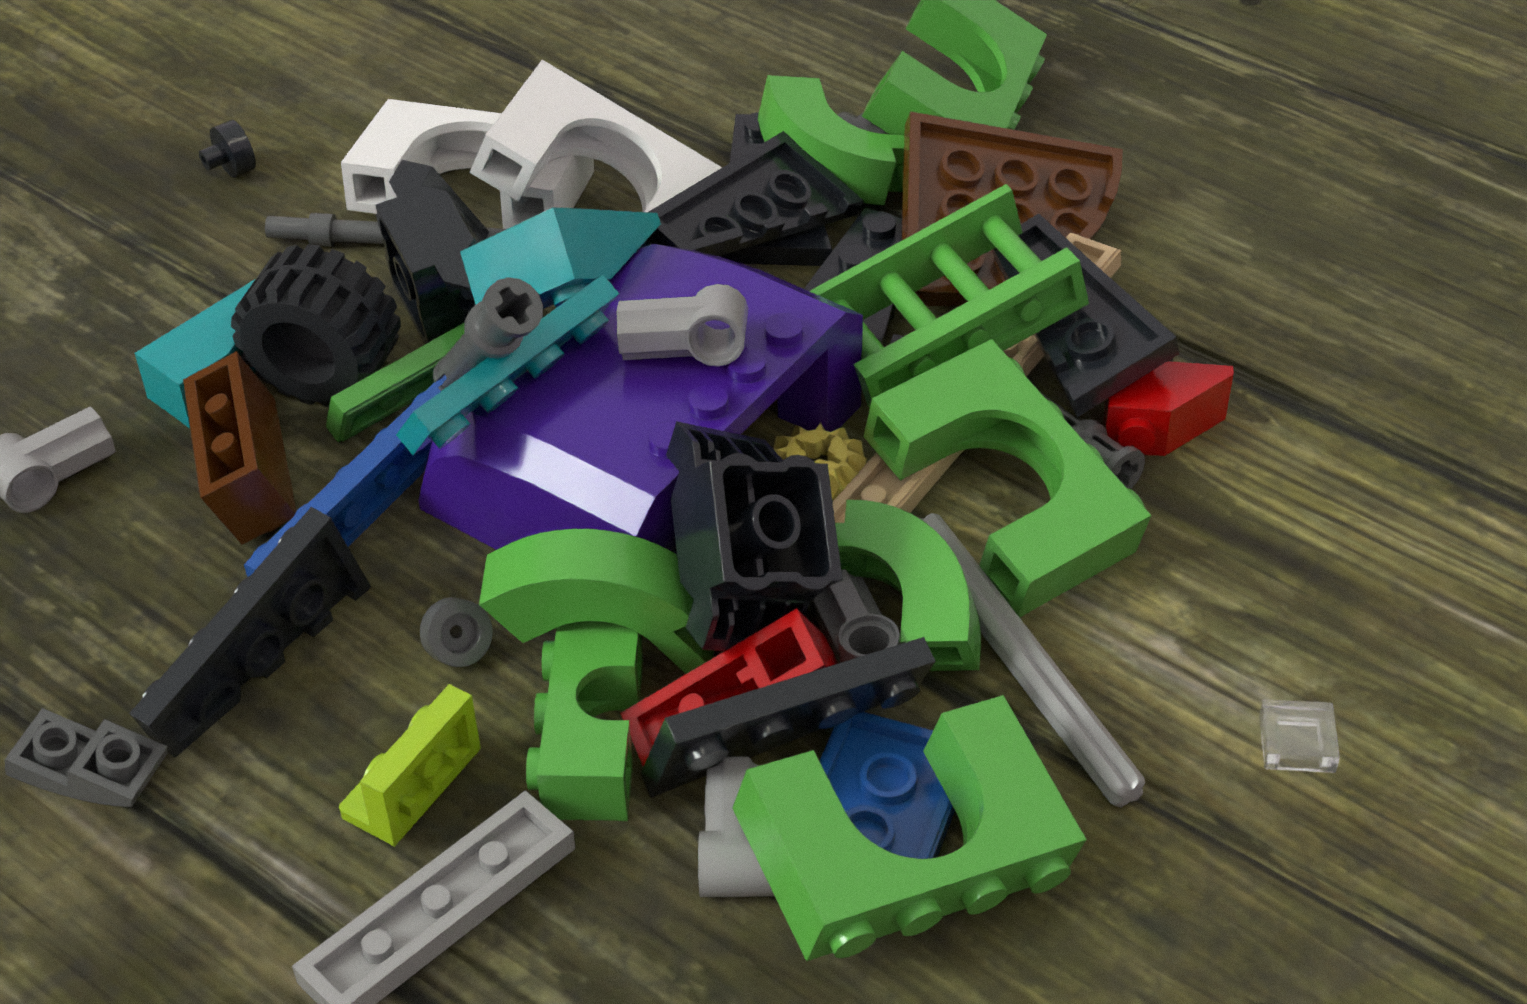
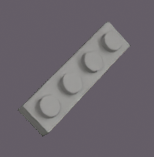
M525 790L292 965L296 982L317 1004H377L575 849L573 831Z

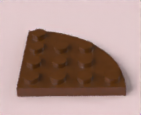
M910 111L904 130L902 240L1005 184L1013 191L1020 224L1040 214L1065 238L1070 233L1093 240L1103 225L1118 191L1122 173L1123 149ZM992 250L967 263L989 290L1006 281L994 259ZM945 276L915 292L926 306H961L967 302Z

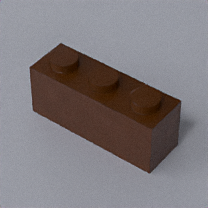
M236 351L183 379L200 498L243 545L264 533L276 530L282 524L291 520L297 510L275 398Z

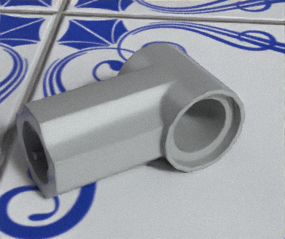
M715 284L706 286L694 297L619 301L616 311L619 353L622 354L623 360L693 356L696 360L710 366L730 364L740 356L744 349L749 309L746 299L738 290L729 285ZM717 320L728 324L730 327L723 330L713 329L707 326L705 322Z
M88 407L27 438L17 433H4L0 435V497L12 510L19 513H29L40 509L55 495L58 482L116 452L112 436L107 431L97 412L92 407Z
M725 757L720 764L707 769V785H705L706 827L705 831H699L698 840L700 897L774 896L732 809L746 770L758 766L749 757Z

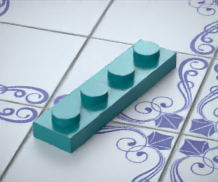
M602 274L544 316L539 325L531 333L523 337L520 346L509 356L499 359L486 358L413 411L396 436L412 455L432 441L439 449L445 447L469 427L470 422L465 417L476 408L482 406L487 413L492 412L518 390V387L513 383L518 377L529 371L534 379L539 377L564 356L563 351L559 348L573 337L581 345L598 333L609 322V319L603 312L619 295L618 291Z

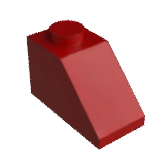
M1167 361L1104 400L1103 426L1107 429V436L1123 447L1134 446L1144 455H1168L1226 419L1234 375L1233 366Z

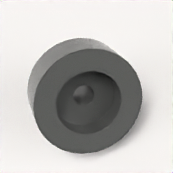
M450 597L439 600L426 611L421 621L420 639L425 651L433 659L449 666L465 667L477 662L485 655L492 641V623L486 611L478 604L462 598Z

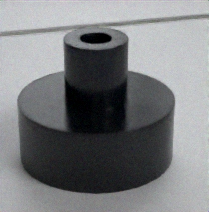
M235 120L226 121L210 129L212 146L199 151V158L207 171L222 166L231 177L235 178L255 169L256 159L251 143L242 127Z

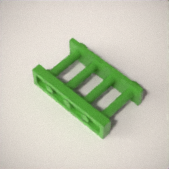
M1007 184L810 290V292L862 314L863 320L894 304L915 331L884 347L863 322L862 360L853 365L869 408L872 398L992 339L1004 351L1089 304L1080 260L1068 248L1041 261L1018 236L1023 232L1013 191ZM997 248L1019 274L989 290L967 263ZM945 276L967 302L936 318L915 292Z

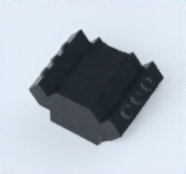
M401 160L389 181L397 197L376 204V217L384 242L386 262L393 286L424 344H427L463 324L468 312L476 305L460 251L487 239L489 231L432 166Z
M676 421L666 456L679 471L671 497L680 583L694 599L685 628L703 650L726 651L795 609H798L805 616L811 600L826 587L843 581L828 464L815 463L803 455H791L782 459L765 439Z

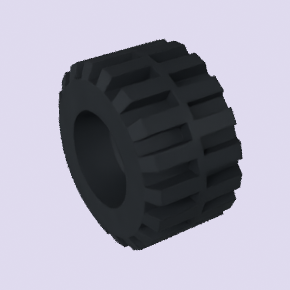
M308 244L304 250L298 245L287 247L283 253L278 251L270 258L235 307L236 312L231 317V327L235 330L232 337L235 346L244 351L241 356L249 367H254L257 370V376L266 384L271 383L278 388L279 393L287 397L292 395L299 398L301 403L313 405L315 402H319L324 407H329L332 396L380 370L399 338L397 332L401 328V320L394 313L397 305L392 296L386 295L383 292L386 287L378 277H371L366 272L367 267L356 260L353 263L345 258L344 253L334 249L330 253L324 252L319 245Z

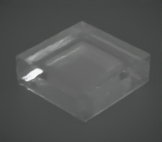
M1263 699L1259 718L1264 769L1336 773L1340 755L1333 703Z

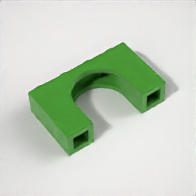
M920 0L906 30L958 64L970 77L978 92L970 91L951 83L902 51L876 86L862 117L886 133L893 135H904L905 123L910 111L1014 130L1021 117L1017 112L1033 89V86L1029 83L1044 63L1045 58L1039 52L1047 34L996 0Z
M992 339L872 398L863 437L900 481L953 453L971 448H989L1009 453L1026 462L1042 478L1049 492L1050 501L1035 511L990 534L979 565L1019 617L1137 551L1151 518V514L1145 509L1140 497L1133 490L1124 486L1105 465L1097 449L1090 444H1086L1064 419L1058 406L1052 401L1047 400L1025 376L1020 364L1013 358L1008 357Z
M1004 695L943 712L923 750L954 807L962 827L963 847L945 856L929 859L904 857L891 853L867 839L854 826L846 814L814 750L746 770L732 809L806 962L834 953V956L839 959L851 957L872 945L876 938L897 931H901L904 936H913L933 927L945 915L966 909L969 914H979L998 905L1008 894L1030 888L1032 893H1042L1056 887L1068 878L1071 873L1069 867L1087 839Z

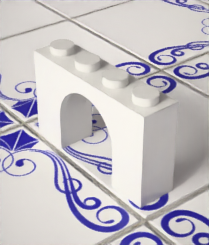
M541 60L485 135L469 173L519 202L547 163L563 156H586L600 160L623 174L636 189L641 200L642 212H649L722 167L544 60ZM646 240L640 248L651 244Z
M388 99L341 161L347 210L377 214L376 204L396 198L397 196L389 181L401 160L432 166L439 174L451 170L472 168L485 135L502 113ZM570 155L550 161L542 168L519 202L500 191L503 229L513 227L552 207L574 208L594 173V158Z

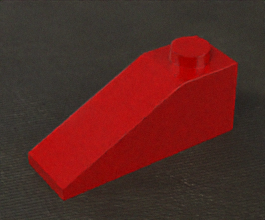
M795 609L620 714L623 720H629L631 740L642 766H644L666 717L839 663L826 637L798 609Z

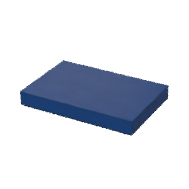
M862 712L834 727L819 761L849 819L867 839L877 846L900 856L917 859L937 858L955 809L923 752L933 730Z

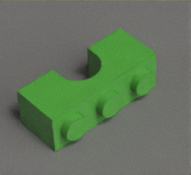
M601 621L575 622L557 627L555 641L545 640L543 643L542 678L543 681H549L548 693H537L535 698L534 728L536 735H542L540 747H529L526 783L528 790H539L540 803L559 820L628 821L633 772L629 720H603L594 717L608 711L626 710L640 702L644 662L642 635L630 628Z

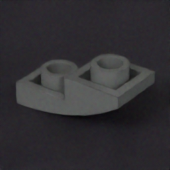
M42 708L4 759L5 775L70 798L110 806L132 807L166 757L168 746L105 719L95 731Z

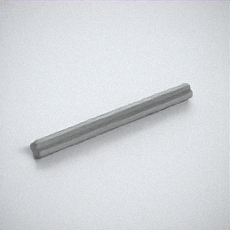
M930 513L924 519L919 518L937 531L956 555L974 599L983 636L1108 801L1116 807H1123L1130 801H1137L1143 794L1142 788L1145 784V778L942 517L938 514Z

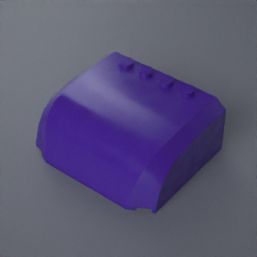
M659 244L639 248L619 271L608 280L618 291L619 295L603 312L609 319V322L598 333L581 345L573 337L559 348L563 351L564 356L539 377L534 379L529 371L513 381L518 390L492 412L487 413L482 406L476 408L465 417L470 422L469 427L445 447L439 449L432 441L418 500L420 510L495 550L538 533L564 529H597L639 537L677 554L671 497L679 471L666 456L676 421L742 434L777 399L778 417L791 424L800 426L807 431L815 430L820 422L826 431L832 432L839 429L861 407V385L853 364L862 360L863 315L764 271L725 258ZM715 284L729 285L745 297L749 309L744 349L740 356L730 364L710 366L696 360L693 356L623 360L622 354L619 353L616 312L619 301L694 297L706 286ZM712 320L705 322L707 326L713 329L723 330L730 327L722 321Z

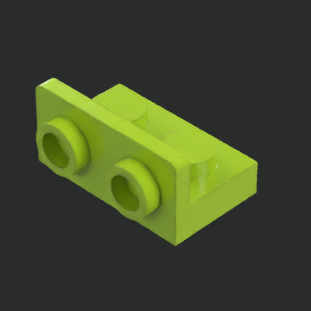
M448 684L430 705L420 708L403 735L386 753L379 754L371 761L360 783L340 803L341 818L395 847L480 751L481 746L472 695Z

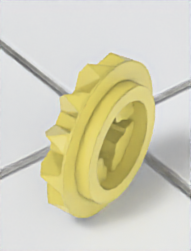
M821 422L815 430L809 431L795 425L791 436H776L773 448L782 459L791 455H803L811 459H816L821 454L827 455L828 461L818 459L814 462L828 464L832 500L836 499L867 464L861 440L849 439L845 428H839L832 432L826 431Z

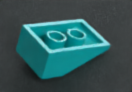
M552 207L460 251L475 304L482 301L486 290L499 279L510 277L521 279L530 284L539 294L543 309L552 305L557 308L602 274L610 280L661 223L658 213Z

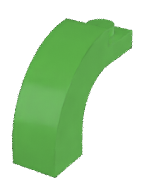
M767 75L758 115V123L764 142L784 131L803 150L864 200L863 203L884 205L888 192H903L904 135L870 132L853 126L840 118L829 107L820 78Z
M847 500L844 523H835L841 570L846 569L853 576L880 580L895 588L903 596L900 644L924 637L936 661L930 671L979 670L981 651L979 616L961 565L947 542L923 520L902 509L874 501Z
M564 529L531 535L487 554L479 605L522 643L562 625L582 621H601L618 624L640 633L661 650L685 674L714 658L715 650H703L685 628L694 599L680 583L677 554L658 544L632 535L608 530Z

